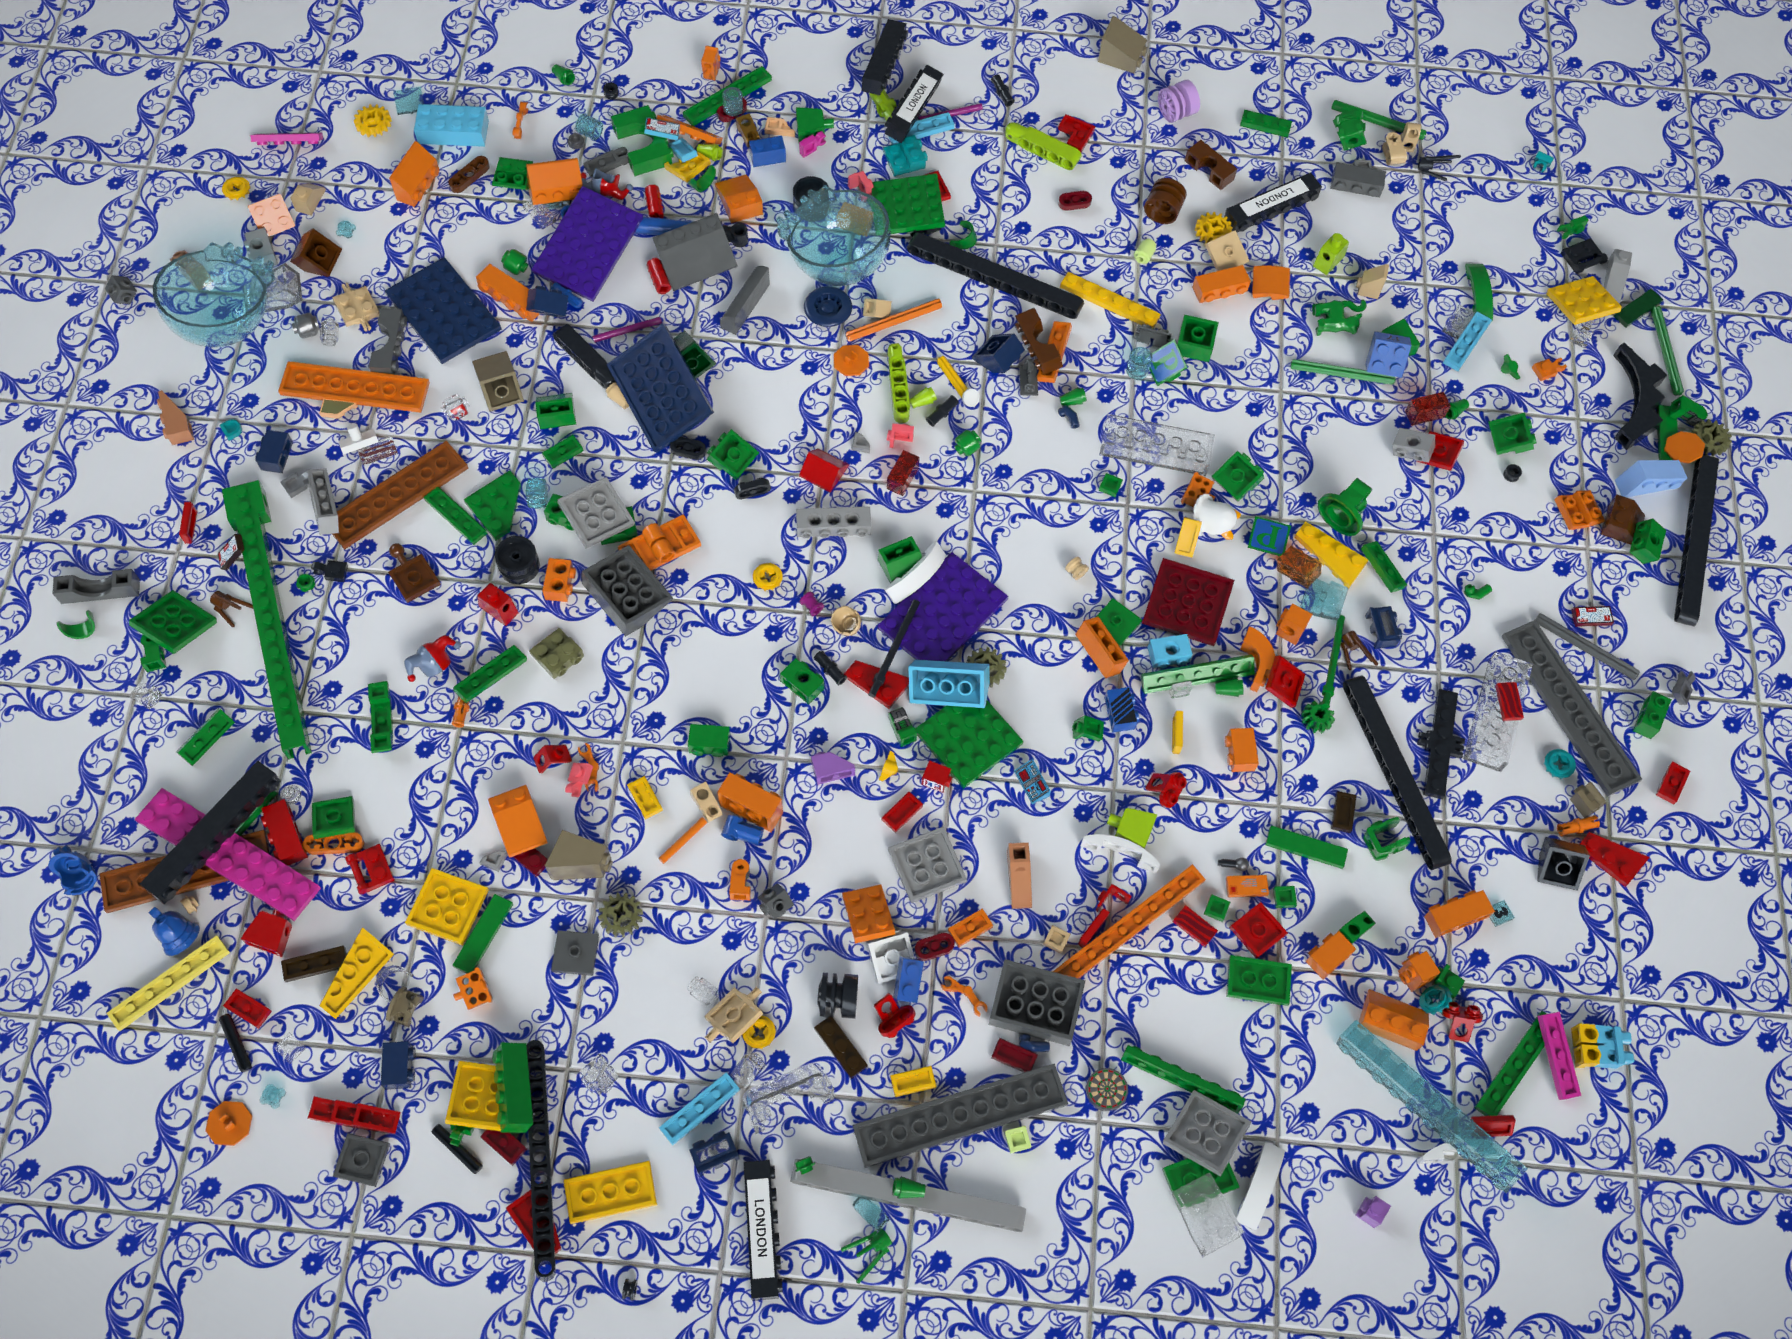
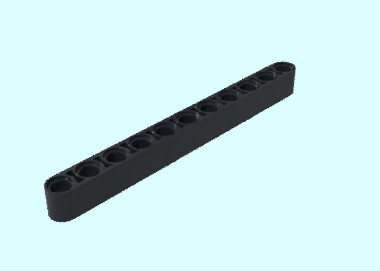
M915 233L907 245L908 252L914 256L1070 319H1076L1084 305V300L1077 295L925 234Z
M1704 454L1701 458L1695 460L1674 614L1675 622L1693 627L1696 626L1700 616L1719 458Z
M1361 675L1344 680V692L1427 867L1430 870L1450 865L1452 859L1447 846L1366 678Z
M532 1040L526 1045L530 1093L532 1094L536 1090L543 1092L538 1098H534L531 1095L532 1115L537 1111L544 1113L543 1117L539 1119L533 1118V1125L528 1130L534 1266L537 1278L542 1282H548L556 1275L546 1060L542 1042ZM533 1049L541 1051L537 1056H532L529 1053ZM537 1069L542 1072L537 1077L531 1076L533 1070ZM538 1132L545 1134L542 1140H535L533 1137ZM538 1154L546 1156L542 1162H537L534 1158ZM540 1175L547 1177L546 1182L543 1184L535 1182L536 1178ZM541 1197L548 1199L547 1204L544 1206L536 1204L537 1200ZM540 1220H548L549 1225L546 1228L541 1229L537 1226ZM542 1242L550 1243V1248L547 1251H540L538 1246ZM542 1265H550L552 1267L551 1271L548 1274L540 1273L539 1269Z

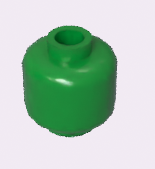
M516 249L507 250L501 260L503 268L514 275H518L521 272L524 273L529 265L526 263L527 256Z
M965 430L955 438L956 446L954 448L959 455L964 454L969 457L980 449V442L982 441L974 430Z

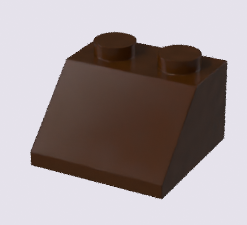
M313 228L303 234L290 262L304 272L329 277L342 248Z
M1616 494L1608 505L1601 535L1632 545L1636 525L1645 519V514L1635 500Z

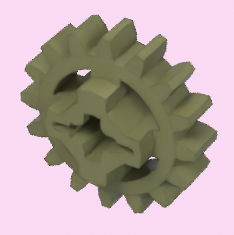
M1710 419L1706 422L1702 420L1699 424L1695 425L1691 432L1697 434L1705 443L1704 454L1711 453L1712 457L1726 452L1732 443L1729 440L1732 435L1727 434L1729 429H1724L1723 423L1718 425L1717 420L1714 423H1711Z
M989 647L986 648V651L979 648L978 653L973 650L972 656L967 657L966 663L989 664L990 688L993 687L994 682L999 685L1000 679H1004V673L1007 670V667H1005L1006 660H1001L1002 654L996 655V649L990 652Z
M617 893L616 898L610 895V901L603 900L604 908H599V912L602 915H599L598 919L603 921L600 924L602 929L606 928L607 934L613 931L614 937L621 933L624 938L626 932L632 935L633 928L639 929L637 922H643L642 917H640L643 914V910L639 909L641 907L640 902L635 903L636 899L634 896L629 899L628 893H625L623 897ZM628 905L634 909V913L628 910ZM607 917L613 920V925L608 922Z

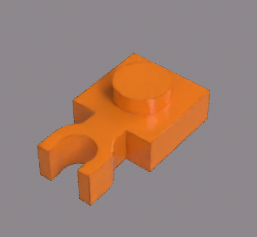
M1558 358L1553 363L1550 359L1535 363L1532 369L1539 380L1543 381L1555 377L1558 372L1564 371L1567 366L1566 364L1560 366L1562 358Z

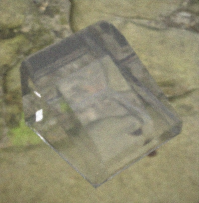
M289 1032L274 1049L291 1064L306 1047Z

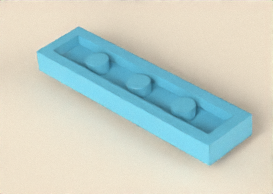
M949 112L916 121L906 137L915 135L917 139L952 130L955 124ZM889 137L892 145L899 143L898 141Z
M1476 312L1445 358L1443 364L1459 371L1490 325L1492 319Z
M726 1072L659 1127L660 1131L673 1146L739 1092L740 1088Z

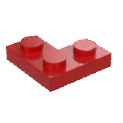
M1065 114L1058 126V130L1071 135L1067 144L1082 153L1095 131V126Z

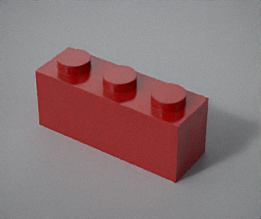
M283 799L261 808L263 813L261 821L265 828L268 827L270 832L267 833L268 840L271 845L274 844L276 849L273 851L274 857L287 866L308 858L292 810L286 800Z

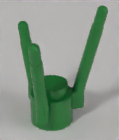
M883 1229L879 1232L874 1231L870 1235L841 1248L843 1252L869 1241L870 1244L856 1254L857 1257L862 1256L872 1248L876 1253L880 1250L879 1254L856 1280L857 1284L868 1275L883 1255L889 1252L888 1247L892 1244V1241Z

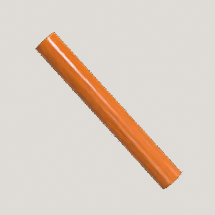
M701 817L658 859L663 864L666 863L707 824V821Z

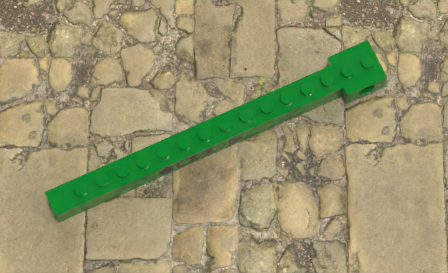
M256 480L222 489L228 522L233 530L238 531V534L242 536L244 545L242 555L281 749L289 760L294 758L293 748L303 746L306 755L312 753L264 525L265 523L272 522L266 492L260 481Z

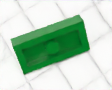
M571 435L542 452V455L551 468L554 469L583 452V447L574 435Z

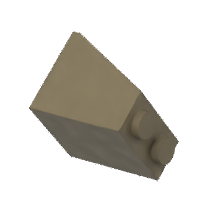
M1112 16L1102 37L1098 62L1134 74L1136 69L1141 67L1142 56H1146L1148 47H1146L1147 39L1117 17Z
M507 351L472 361L489 412L524 402Z
M562 830L545 867L552 880L604 878L605 873L610 871L613 861H611L607 846Z

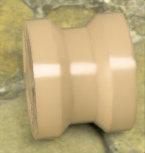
M1079 557L1072 559L1065 567L1067 572L1073 574L1072 577L1075 580L1083 577L1089 569L1086 564L1081 562L1082 560Z

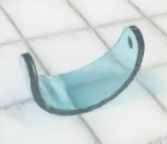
M858 1197L854 1201V1209L878 1231H881L890 1221L887 1214L870 1200Z

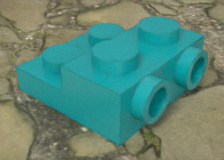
M915 135L906 137L902 144L899 142L898 144L883 147V153L894 177L926 168L928 156L926 151L921 150L922 142Z

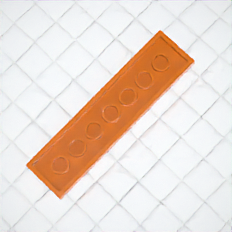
M288 361L278 392L283 396L315 400L330 399L354 402L357 405L422 413L430 382L426 378Z

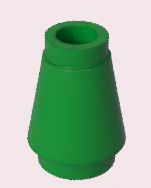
M558 64L552 67V73L563 85H571L574 82L575 75L572 70Z
M1078 387L1059 396L1061 406L1080 405L1087 401L1084 389Z
M1466 399L1447 403L1443 408V415L1447 419H1456L1469 407V402Z
M1238 678L1215 683L1216 694L1234 697L1244 694L1243 680H1238Z
M901 1176L894 1179L892 1195L897 1196L898 1199L924 1198L926 1185Z

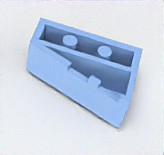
M1638 460L1615 479L1621 496L1628 498L1677 489L1688 478L1679 460Z

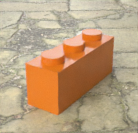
M1240 265L1195 276L1192 288L1199 303L1211 302L1215 299L1227 298L1231 295L1247 292L1251 280L1244 266Z
M1095 617L1083 621L1075 635L1105 679L1120 674L1129 660L1101 619Z
M1472 890L1464 894V897L1461 899L1454 897L1446 901L1447 904L1445 905L1436 904L1431 906L1429 912L1424 917L1435 938L1487 919L1495 911L1484 890L1479 892Z

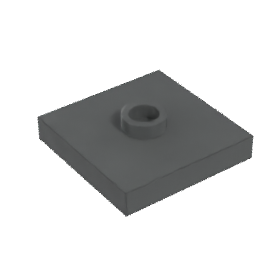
M558 930L551 971L555 973L593 976L599 934Z
M347 1133L333 1177L376 1187L390 1143Z

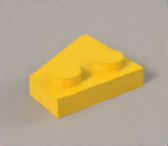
M697 152L698 156L686 162H682L679 159V162L673 164L666 162L664 167L667 171L688 183L690 179L708 167L711 162L708 157Z

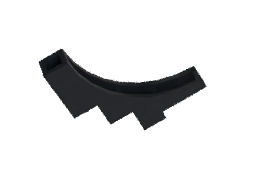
M1624 342L1618 347L1613 356L1622 365L1629 377L1633 388L1634 404L1629 422L1619 430L1614 439L1628 450L1654 432L1662 423L1663 419L1654 410L1662 403L1665 396L1656 387L1663 382L1667 374L1655 363L1649 366Z

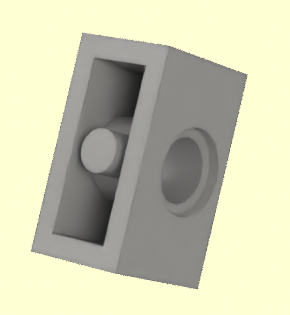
M265 227L244 233L246 241L243 242L246 250L250 251V254H248L250 263L255 264L257 270L278 265Z
M1399 428L1393 442V455L1429 463L1435 448V435Z

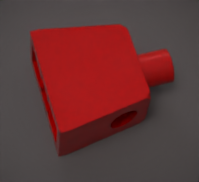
M489 583L477 596L479 607L505 626L518 614V610L511 597L492 583Z
M275 909L272 914L260 911L242 935L241 940L246 945L282 957L292 925L288 920L284 919L285 915Z

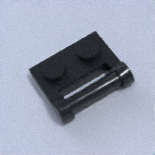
M1591 238L1564 248L1560 253L1576 274L1582 273L1584 269L1597 264H1604L1608 261L1607 255L1600 251ZM1594 256V259H1591L1584 263H1578Z

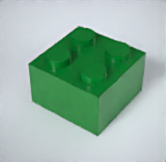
M1184 314L1177 342L1182 356L1209 362L1219 322Z

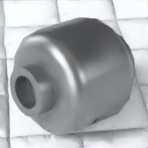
M311 313L295 316V323H292L294 334L298 333L301 338L315 336L318 330H320L316 316H313Z

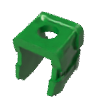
M1353 109L1343 112L1333 120L1335 127L1339 129L1337 134L1344 151L1367 144L1364 135L1366 123L1362 122L1363 111Z
M1393 817L1384 822L1382 820L1377 821L1367 828L1363 839L1375 861L1387 859L1389 854L1403 851L1409 845L1410 838L1404 837L1395 843L1381 847L1376 837L1377 834L1396 827L1400 822L1399 817Z

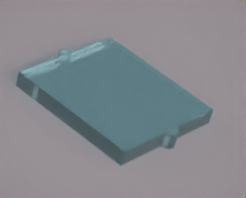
M421 87L394 91L398 115L413 114L417 112L419 104H424Z

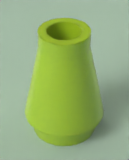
M698 144L697 152L713 161L720 160L722 157L723 149L718 144Z
M925 387L909 399L913 409L933 404V401L937 400L932 387Z

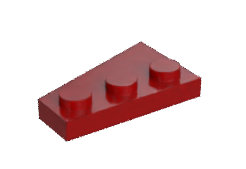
M855 660L844 675L847 676V680L868 694L873 685L872 680L880 668ZM887 671L885 675L886 680L883 686H880L874 699L890 709L909 687V677Z
M1591 832L1579 843L1586 846L1590 854L1589 859L1624 887L1631 882L1650 858Z
M529 1190L508 1205L506 1211L534 1250L531 1190ZM541 1197L537 1200L536 1204L544 1206L547 1204L548 1199ZM546 1219L540 1220L537 1226L544 1229L549 1225V1221ZM554 1224L556 1254L561 1250V1246ZM542 1242L538 1249L540 1251H547L550 1248V1243Z

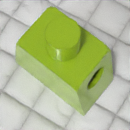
M1334 233L1321 247L1313 267L1328 275L1345 257L1349 241L1341 234Z
M1125 808L1122 817L1111 813L1107 824L1118 828L1115 834L1116 837L1129 840L1145 849L1157 814Z

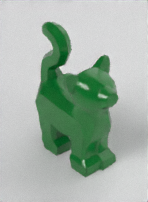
M1364 299L1361 300L1360 306L1355 305L1351 301L1338 300L1313 304L1311 308L1313 316L1326 315V319L1321 318L1317 321L1316 335L1320 336L1322 332L1336 333L1340 331L1356 334L1362 313L1345 318L1344 308L1348 307L1353 312H1362L1367 307L1366 301Z

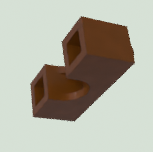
M1202 140L1187 150L1185 162L1196 171L1201 167L1211 168L1209 181L1219 190H1222L1234 181L1237 168Z

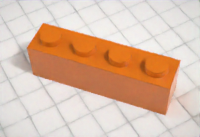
M489 264L476 276L477 286L483 293H488L495 301L502 302L509 310H514L523 319L526 318L532 322L539 315V313L526 311L529 288L492 264Z

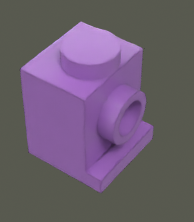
M1377 1196L1371 1199L1365 1197L1355 1216L1375 1228L1381 1225L1391 1205Z

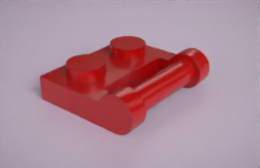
M380 844L345 857L346 863L350 865L357 882V891L361 895L395 881ZM362 860H364L371 878L369 883L365 882L358 864Z

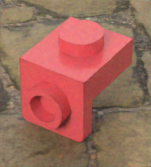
M864 171L848 176L849 189L859 186L865 198L872 196L873 183L871 179L867 178Z
M893 423L892 430H888L887 434L890 448L894 447L895 440L913 442L914 426Z

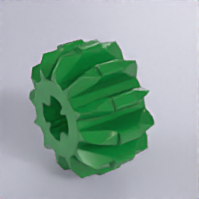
M1314 700L1311 705L1307 704L1304 708L1305 710L1301 713L1303 717L1302 723L1307 724L1306 730L1312 728L1313 734L1317 730L1321 734L1325 732V729L1330 730L1335 721L1333 717L1334 711L1329 710V708H1323L1322 701L1318 704Z

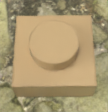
M1052 925L1043 945L1062 954L1071 934Z

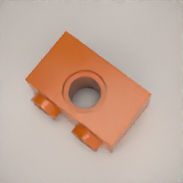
M1292 603L1290 608H1285L1276 625L1279 628L1276 635L1296 645L1313 614Z

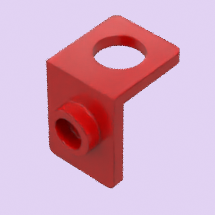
M544 745L533 757L539 773H543L553 763H570L572 761L566 745ZM541 755L544 756L545 760L543 766L540 763Z
M1111 884L1107 891L1103 890L1097 900L1100 902L1095 911L1098 912L1110 894L1125 904L1130 902L1132 896Z

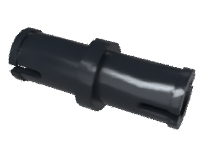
M1000 75L993 76L991 82L996 88L997 95L1002 98L1006 107L1011 106L1015 100L1009 92V87L1004 84Z
M951 395L942 405L939 404L936 410L926 418L928 424L934 427L943 417L946 418L949 415L948 412L959 404L957 398Z
M819 651L814 656V660L823 668V672L829 675L838 686L847 680V676L839 670L837 663L831 661L824 651Z

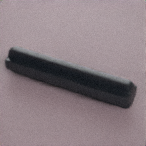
M225 1014L219 1017V1022L239 1070L242 1073L247 1072L252 1068L251 1062L231 1015Z
M437 1124L432 1129V1134L473 1174H477L482 1169L483 1165L461 1144L459 1146L450 1144L452 1140L450 1138L451 1134L441 1124Z

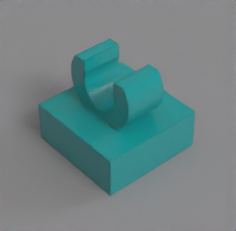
M1538 151L1534 159L1536 162L1533 165V169L1538 164H1541L1543 166L1541 172L1543 173L1547 167H1550L1554 157Z

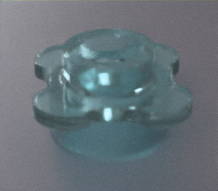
M342 221L338 224L336 234L337 236L351 238L353 231L356 230V226L349 221Z
M268 1084L260 1097V1103L271 1105V1108L276 1109L280 1106V1100L285 1096L286 1091L283 1088H276L273 1084Z

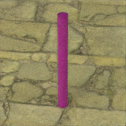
M982 103L920 116L918 120L949 112L951 117L983 110Z
M656 317L592 336L594 343L641 330L661 324V318Z

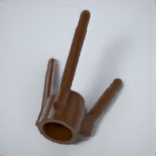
M221 591L214 592L210 598V603L215 605L214 610L231 627H235V624L222 609L232 606L241 610L242 607L236 603L253 609L252 604L232 597L229 594H224Z
M1355 631L1347 632L1342 636L1343 643H1341V647L1344 651L1348 670H1352L1348 649L1353 651L1360 648L1375 666L1378 665V662L1363 645Z

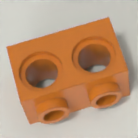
M549 558L542 590L545 600L568 602V597L573 592L571 581L576 576V568L573 567L571 560Z

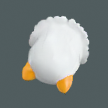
M1209 494L1200 495L1193 509V518L1202 521L1199 536L1206 532L1211 535H1221L1228 540L1233 539L1232 528L1235 526L1237 519L1241 517V513L1226 503L1213 501L1212 496Z

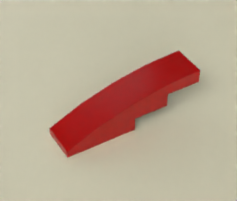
M314 1096L307 1119L395 1134L401 1112L361 1103L354 1104Z

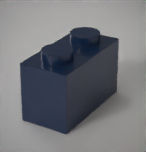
M536 286L534 289L528 290L526 311L557 318L566 317L568 295L562 294L560 290L547 291L546 287Z
M266 430L265 436L261 439L260 450L255 456V461L261 470L283 473L293 444L289 434Z
M409 1041L386 1042L382 1044L381 1086L385 1090L411 1088L412 1082L415 1081V1069L412 1068V1060L416 1059V1049Z

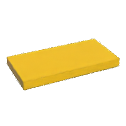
M650 1160L563 1179L570 1224L657 1205Z

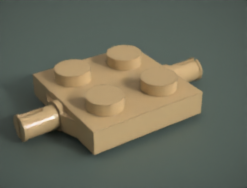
M348 283L342 284L345 293L332 298L346 327L361 324L364 331H367V328L370 331L371 326L368 321L378 317L379 310L367 287L364 286L351 290Z
M734 987L704 1016L713 1027L705 1036L706 1040L711 1043L720 1034L734 1043L763 1015L761 1009L753 1002L762 993L761 990L755 987L746 995Z

